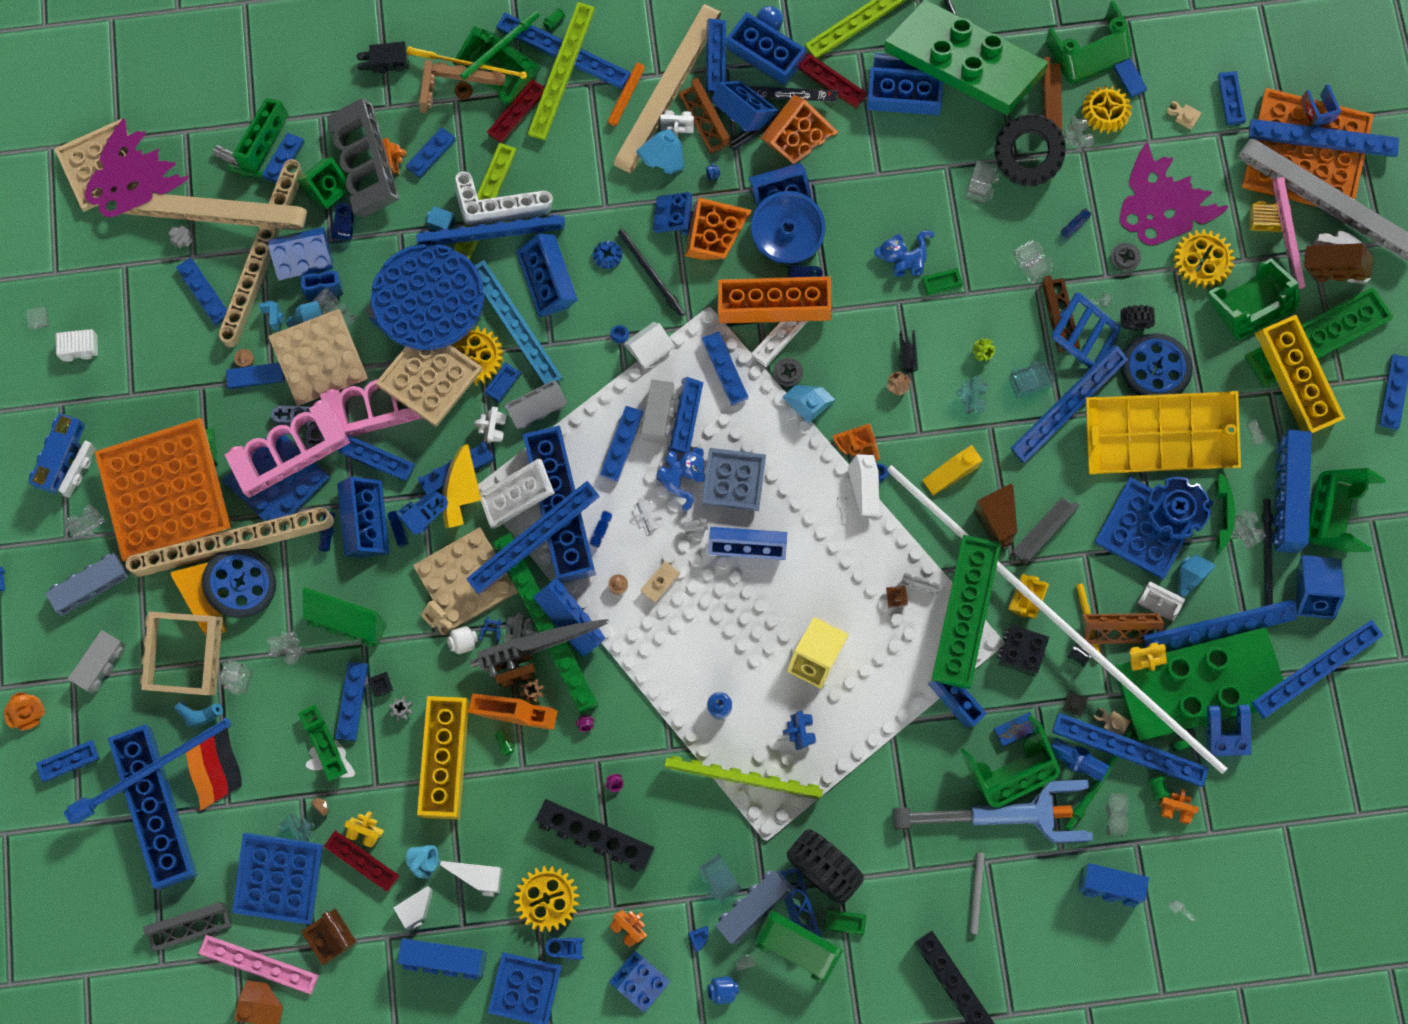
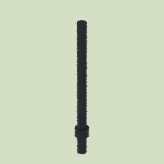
M620 229L618 231L619 236L666 298L668 306L673 308L680 318L683 317L686 313L679 305V300L670 293L625 230Z
M1263 499L1261 522L1263 523L1265 606L1273 604L1271 534L1273 514H1271V499Z

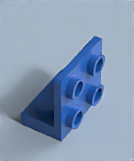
M634 951L610 979L609 983L642 1012H646L670 983V980L644 957Z

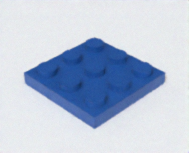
M502 952L488 1013L533 1024H549L562 966Z

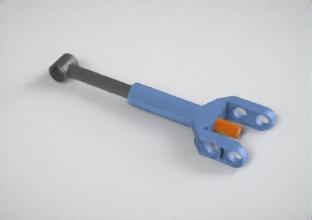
M1088 780L1051 781L1031 803L1005 804L1001 807L975 805L972 806L971 810L910 812V808L892 809L893 829H911V824L972 822L973 826L1032 823L1052 843L1093 841L1092 832L1085 830L1052 831L1054 828V818H1072L1073 810L1072 806H1053L1052 795H1050V793L1079 792L1089 789Z

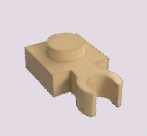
M1176 101L1171 103L1175 110L1169 107L1167 109L1169 115L1177 116L1176 122L1192 130L1202 114L1187 104L1182 108Z
M434 600L430 601L420 614L432 628L438 627L442 635L449 633L448 629L453 627L452 623L444 618L446 613Z
M1098 708L1097 711L1102 713V717L1099 718L1094 715L1093 719L1097 722L1105 723L1102 729L1122 736L1130 720L1115 711L1108 715L1103 708Z

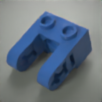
M430 491L415 504L411 501L408 502L395 514L414 535L417 533L420 535L428 529L427 525L447 508L448 500L439 492Z
M1237 705V730L1221 733L1220 707H1207L1206 749L1213 756L1251 755V710L1249 705Z

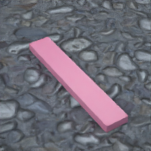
M1284 177L1273 180V187L1290 274L1299 283V289L1305 288V282Z
M209 935L205 936L198 953L312 995L319 977L317 974Z

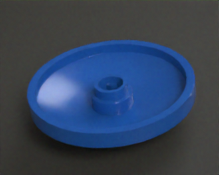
M781 191L768 196L758 205L751 222V234L755 246L767 259L783 265L799 264L811 258L820 248L825 236V219L819 206L808 196L795 191Z

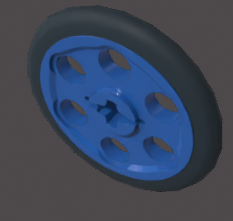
M1158 333L1146 334L1136 338L1125 349L1124 355L1128 360L1121 366L1122 375L1126 384L1136 394H1180L1189 385L1193 371L1192 360L1187 349L1173 337ZM1151 346H1160L1161 352L1154 353L1151 350ZM1143 354L1145 361L1138 362L1135 359V355ZM1175 354L1178 357V361L1175 363L1170 362L1168 355ZM1160 359H1162L1161 363L1159 364L1160 369L1156 370L1154 375H1152L1154 371V365L1158 364ZM1136 372H1144L1146 378L1139 380L1136 377ZM1176 372L1179 376L1178 380H1171L1169 373ZM1153 381H1160L1163 387L1161 389L1154 388Z
M247 549L229 550L217 554L209 561L202 575V588L208 603L215 610L233 618H246L262 612L270 604L276 591V578L270 564L259 554ZM239 560L243 567L235 569L232 566V562ZM253 568L258 569L260 576L252 577L250 570ZM222 570L227 574V577L222 580L218 579L216 572ZM242 574H244L242 578L243 585H240V587L237 588L236 592H234L236 589L235 581L241 579ZM260 587L263 593L260 596H256L252 593V588ZM226 589L229 595L226 598H221L218 595V590ZM236 598H245L246 605H237Z

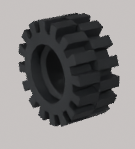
M1148 305L1124 307L1120 310V325L1125 330L1129 329L1130 331L1133 329L1135 331H1138V329L1145 330V328L1150 329V327L1155 325V310Z

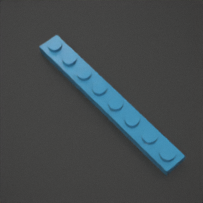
M483 260L476 264L475 267L481 277L485 297L543 384L545 385L553 380L557 383L563 380L561 374L486 262Z

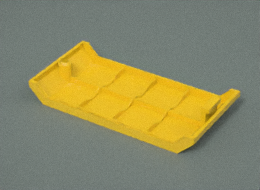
M1238 391L1085 398L1088 474L1241 468ZM1230 427L1233 428V432H1229Z

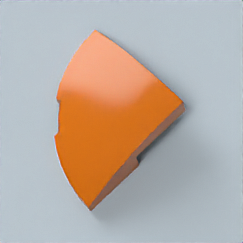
M871 423L833 435L835 443L846 455L850 454L854 457L857 454L874 455L875 461L880 460Z

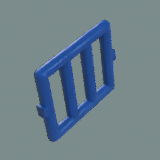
M1076 292L1067 308L1062 310L1059 315L1061 319L1051 338L1090 369L1112 348L1121 330V326L1080 292ZM1078 302H1080L1086 309L1067 341L1060 334ZM1093 313L1099 320L1080 352L1074 347V344ZM1107 324L1112 331L1095 362H1092L1087 355L1104 325Z

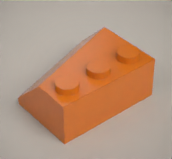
M793 95L761 136V139L775 152L794 165L808 155L814 147L823 144L828 137L834 136L838 131L805 99Z
M698 198L693 206L685 256L699 260L725 259L752 210Z

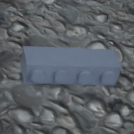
M114 553L112 555L108 554L102 557L98 563L86 566L84 571L79 574L69 576L67 581L53 585L45 594L55 612L63 616L130 576L119 557Z
M769 870L762 876L763 881L758 885L754 884L747 891L748 895L744 899H738L732 905L734 908L729 913L725 912L718 918L720 922L715 926L730 944H737L770 910H773L794 890L779 871Z

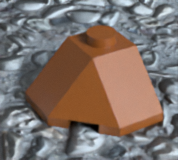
M247 980L238 999L234 1021L253 1024H280L283 1005L276 998L268 983Z

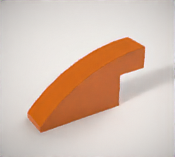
M472 693L468 713L529 727L554 730L558 711L551 707L532 705L522 699Z

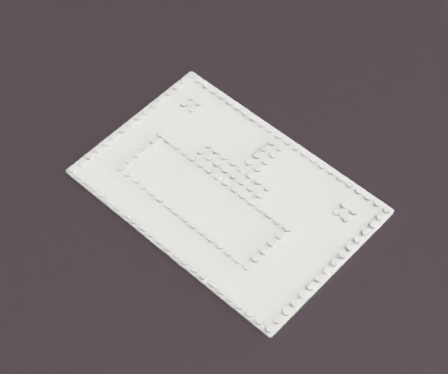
M707 307L669 336L675 348L646 369L637 361L553 426L560 425L575 489L588 481L600 495L595 502L581 512L596 576L563 583V585L592 621L602 619L610 621L599 628L606 637L601 643L696 759L703 762L702 765L710 766V764L721 765L722 769L725 770L737 768L742 770L741 773L745 774L757 772L761 774V777L769 778V776H776L781 778L780 781L784 782L796 780L803 786H808V784L819 785V789H823V796L940 699L928 683L931 681L953 582L880 499L878 516H863L860 514L847 468L849 464L812 422L808 423L782 398L786 392L766 369L751 356V352L725 323L719 324V316L711 307ZM718 331L749 397L747 400L733 406L730 405L702 342L703 337ZM690 377L704 382L690 452L695 448H702L704 450L705 475L709 448L766 454L759 511L702 505L705 481L696 482L693 479H687L682 476L680 489L692 493L694 499L692 507L688 511H683L682 505L686 502V499L669 492L656 479V474L660 467H668L665 459L669 454L667 449L671 443V430L674 428V415L679 404L678 395L681 394V380L683 378ZM651 379L673 382L674 389H677L676 401L672 400L671 407H674L673 418H669L668 425H671L670 435L666 436L665 442L642 439V428ZM625 406L644 411V415L619 482L601 477L600 473ZM526 448L479 483V492L482 493L528 465L529 460ZM675 452L677 461H680L684 454ZM539 503L504 523L505 527L515 538L542 517ZM700 517L702 519L706 518L708 530L685 534L683 522L700 520ZM710 527L788 532L786 560L708 555ZM546 540L529 556L547 578L553 581L556 578L548 540ZM666 561L680 572V575L660 599L654 603L640 590ZM904 573L911 574L912 577L917 576L929 580L930 583H938L940 585L938 593L932 594L929 593V590L923 591L911 587V584L909 586L902 584ZM617 574L623 575L628 581V589L621 595H616L609 589L610 578ZM906 586L908 606L888 608L886 587ZM813 617L823 620L827 624L849 634L822 689L787 672L794 651ZM986 620L975 669L1004 645L1002 638ZM723 692L731 698L732 711L727 718L715 719L709 715L707 701L712 694ZM797 711H803V714L812 715L813 725L805 728L806 733H814L816 736V743L802 750H796L794 741L790 742L789 735H783L782 730L788 729L787 722L791 721L790 715L795 714ZM713 778L764 841H769L817 801V799Z

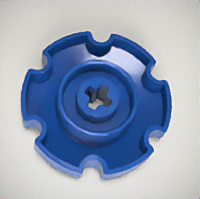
M1172 477L1166 479L1164 482L1165 486L1157 484L1147 500V506L1152 509L1148 513L1149 521L1159 533L1164 530L1167 531L1169 538L1185 539L1193 535L1192 530L1199 532L1205 526L1210 516V510L1205 507L1209 503L1207 493L1198 483L1190 485L1188 478Z

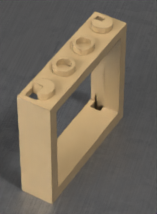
M148 611V616L145 620L147 632L144 637L145 654L142 657L143 674L140 677L141 690L216 695L223 617ZM159 618L208 622L202 688L153 684Z

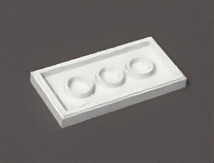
M536 459L480 493L490 528L495 529L553 495L554 491L542 460Z

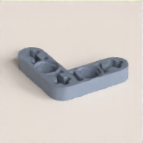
M277 406L272 410L271 417L279 425H291L297 412H310L309 408L311 407ZM280 412H283L284 415H290L291 420H289L288 416H282L281 419H279L276 415H279ZM313 421L302 425L308 426L306 450L314 447V444L317 445L325 441L322 433L318 439L311 437L313 431L320 430L318 425H316L317 423Z

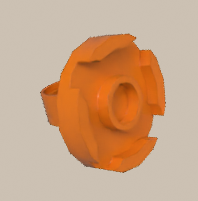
M24 692L14 694L3 711L6 724L12 729L15 727L20 730L35 727L41 722L40 718L42 715L44 716L45 714L42 701L38 697L27 695Z

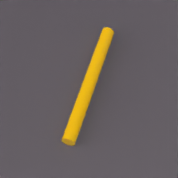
M1077 584L1076 589L1082 613L1091 614L1084 584ZM1090 630L1089 638H1096L1095 630ZM1090 644L1101 654L1099 644Z

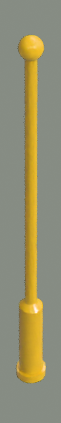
M411 46L407 48V55L409 56L413 55L432 60L441 59L469 66L473 63L436 55L435 52L420 50ZM487 65L479 67L520 76L522 79L527 77V73L524 71L520 73Z

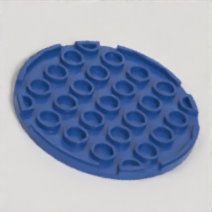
M418 244L395 253L383 264L372 284L371 307L378 325L389 338L412 349L435 350L454 344L472 330L483 309L484 289L478 270L465 255L445 245Z

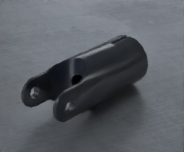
M900 330L901 370L904 373L918 371L915 331H912V344H908L903 339V331Z

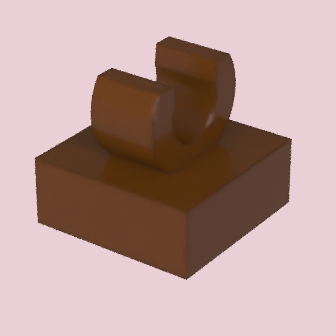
M906 586L886 587L888 608L908 606Z

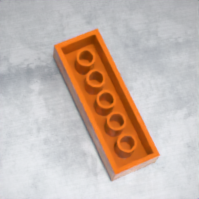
M831 276L718 280L719 324L832 320Z

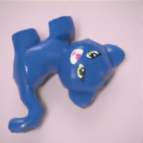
M928 230L921 231L916 237L919 247L911 252H906L907 248L903 237L900 234H896L893 238L886 240L881 247H877L874 250V254L888 263H896L893 268L894 276H904L907 269H910L911 275H922L924 263L927 259L924 238H933L934 232Z
M695 448L692 452L685 453L680 461H677L676 453L670 451L665 459L668 467L661 466L656 474V479L669 492L686 499V502L682 505L683 511H688L692 507L694 499L692 493L680 489L681 477L684 476L696 482L705 481V461L702 448Z

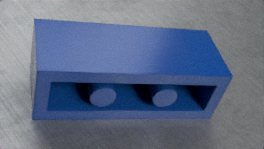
M935 681L928 683L931 689L966 729L974 727L987 715L967 689Z

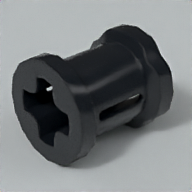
M1077 643L1068 655L1069 659L1073 658L1083 668L1092 657L1079 647Z

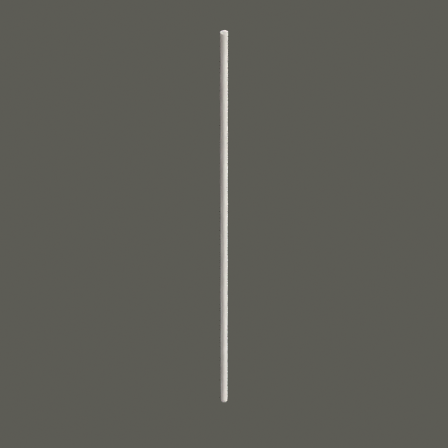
M892 465L887 469L899 483L961 539L963 535L970 536ZM997 562L996 570L1212 766L1221 774L1228 769L1000 562Z

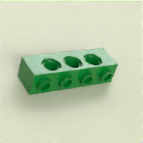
M265 98L232 154L240 168L255 172L289 116L281 101Z

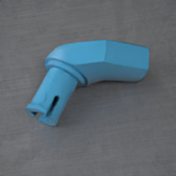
M182 700L174 708V711L186 720V725L189 727L207 724L223 714L220 704H213L203 710L194 711Z

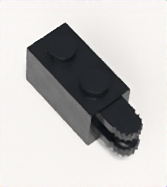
M405 41L369 45V51L357 53V60H370L369 62L357 64V69L361 71L373 70V73L382 74L387 71L401 72L409 69Z

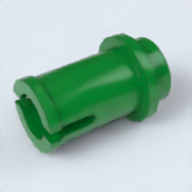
M558 8L551 16L544 19L543 25L549 31L551 29L554 30L556 25L566 17L565 13Z
M505 729L494 734L501 748V754L503 753L504 756H507L515 751V745L511 744Z

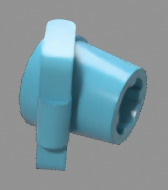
M434 845L412 847L407 851L406 863L415 876L421 879H429L439 865L438 851Z

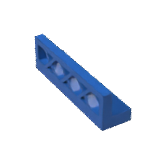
M796 868L779 871L786 880V875L796 873L799 880L796 887H793L792 894L790 892L784 898L790 920L821 937L801 873ZM796 891L804 895L805 898L801 907L795 904L793 900ZM801 911L810 914L811 921L808 926L800 922L799 915ZM812 923H813V926H814V929H815V930H813V929L810 928V925H811Z

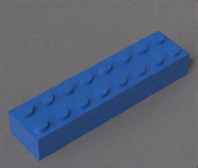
M560 425L523 434L529 464L536 459L542 460L554 491L553 495L539 502L542 517L576 490ZM580 513L548 539L556 578L562 584L596 576L582 514Z
M146 724L108 738L121 781L161 757L152 728ZM164 766L124 789L153 888L158 890L198 876Z

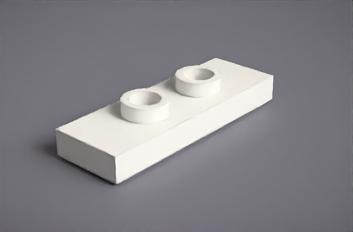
M85 440L58 489L62 495L70 498L75 487L81 483L82 474L90 466L91 458L96 450L92 443Z

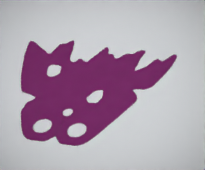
M125 118L116 126L101 153L99 160L104 169L97 170L92 174L85 191L86 200L92 205L99 204V211L106 217H114L151 201L153 191L160 195L166 194L189 178L188 175L179 177V174L163 177L176 163L166 160L158 161L160 149L142 155V150L136 151V147L146 131H136L127 136ZM123 146L127 147L128 153L120 157L118 155L120 149ZM139 182L134 190L130 191L127 188L129 183ZM116 187L117 191L113 193L111 188ZM95 188L102 189V195L98 198L92 197L91 194ZM111 200L116 201V209L108 211L106 204Z
M1145 143L1137 157L1129 179V186L1133 189L1135 195L1128 196L1122 204L1120 223L1130 232L1137 231L1138 238L1145 244L1156 245L1192 230L1193 220L1199 224H1205L1227 210V205L1218 207L1216 203L1209 206H1200L1212 192L1210 190L1192 189V184L1190 183L1191 176L1176 182L1173 181V177L1167 178L1166 171L1170 167L1173 157H1162L1155 162L1149 144ZM1151 172L1158 175L1155 183L1148 181ZM1166 210H1176L1174 216L1170 219L1164 216ZM1129 214L1137 215L1139 218L1138 223L1134 225L1129 224L1127 216ZM1148 214H1152V215H1153V219H1152V220H1149V219L1147 218V215H1148ZM1146 229H1155L1157 232L1156 237L1152 239L1147 238L1145 235Z

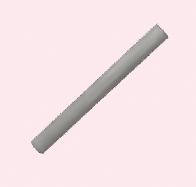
M985 853L976 854L970 934L978 935Z

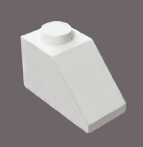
M429 886L393 907L405 929H412L413 931L423 925L422 921L426 919L433 893Z

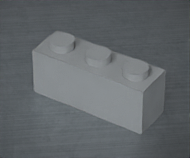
M651 379L642 428V439L665 442L666 436L670 435L671 425H668L669 418H673L674 407H671L672 400L676 401L677 389H674L673 382Z
M553 380L504 406L516 429H523L528 427L530 422L536 419H544L548 413L563 409L564 405L568 403L559 384Z
M101 630L68 680L93 695L101 687L105 675L112 671L116 659L123 655L126 645Z

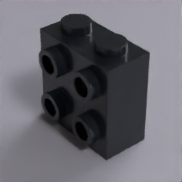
M1011 625L1009 630L1005 629L1002 638L1005 644L1004 648H999L997 658L1000 660L998 665L1036 677L1040 670L1049 636Z

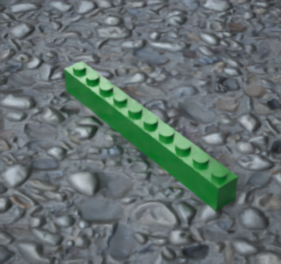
M511 533L493 542L499 552L514 539ZM523 559L509 570L508 573L538 632L558 628L533 598L540 590ZM567 642L548 648L580 714L582 715L598 707L597 701Z

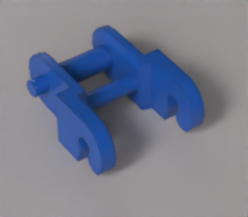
M487 617L486 620L484 619V622H486L485 628L481 629L480 641H483L485 632L493 631L497 633L496 643H499V638H501V631L499 629L503 622H501L500 618L498 621L489 620V617ZM494 624L497 625V628H488V625Z

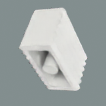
M93 329L55 333L56 355L63 361H73L74 358L80 357L81 359H91L92 356H98V336Z

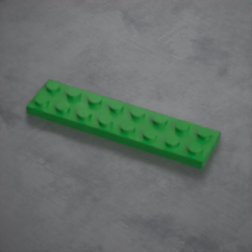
M1371 287L1301 326L1318 360L1391 321L1394 317L1374 287ZM1261 347L1244 356L1264 388L1277 382Z
M967 535L962 537L931 681L971 689L1001 543Z

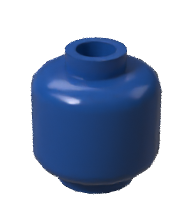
M723 692L712 694L707 701L709 715L715 719L727 718L732 711L731 698Z
M730 976L713 978L707 987L709 999L713 1000L717 1005L732 1003L735 1000L736 994H739L737 982H734Z

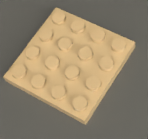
M122 119L55 148V152L83 212L99 205H92L85 198V191L92 174L97 170L104 169L99 160L101 153L114 129ZM123 146L118 155L120 157L125 156L128 153V148ZM131 182L127 188L131 191L138 186L139 182ZM116 187L111 188V192L117 191ZM93 189L91 193L92 197H100L102 195V189Z
M340 308L268 336L297 406L320 398V394L325 393L327 390H341L368 379Z
M451 345L435 350H417L405 347L378 379L376 385L437 427L483 371V368Z
M480 527L413 565L431 598L446 613L444 618L452 623L453 627L450 628V631L455 630L518 593L507 573L480 595L476 593L466 578L496 555Z

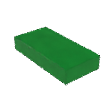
M958 268L922 277L927 296L963 287Z
M826 909L824 930L864 935L865 914Z

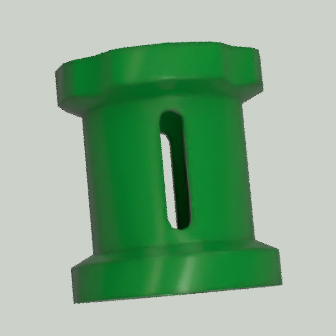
M1165 776L1148 781L1154 794L1153 800L1171 796L1167 792L1164 782L1166 780Z

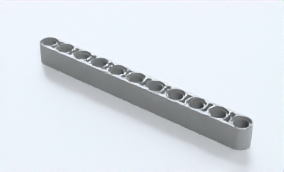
M1255 139L1248 140L1239 153L1242 161L1273 180L1284 177L1286 188L1408 261L1407 231Z

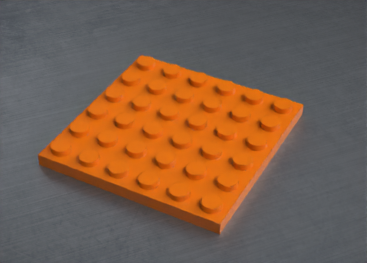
M1269 88L1265 89L1257 120L1311 126L1300 102L1302 96ZM1314 100L1319 114L1327 113L1324 103ZM1339 106L1341 112L1336 121L1319 126L1320 128L1370 134L1374 114ZM1257 140L1355 200L1365 153ZM1247 164L1241 188L1275 196L1273 179ZM1286 188L1288 200L1317 207Z
M198 418L95 451L122 561L126 562L132 555L231 529L203 419Z

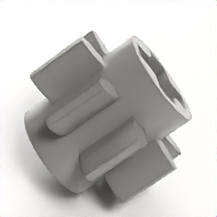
M182 225L176 228L172 227L168 233L171 235L169 241L178 248L182 246L188 247L192 242L190 238L192 233Z
M404 696L402 700L394 698V704L389 705L393 709L390 713L391 717L397 715L396 720L398 722L401 718L408 720L407 716L409 713H414L409 708L413 705L412 702L406 703ZM403 705L405 710H401V712H399L397 709L401 708Z

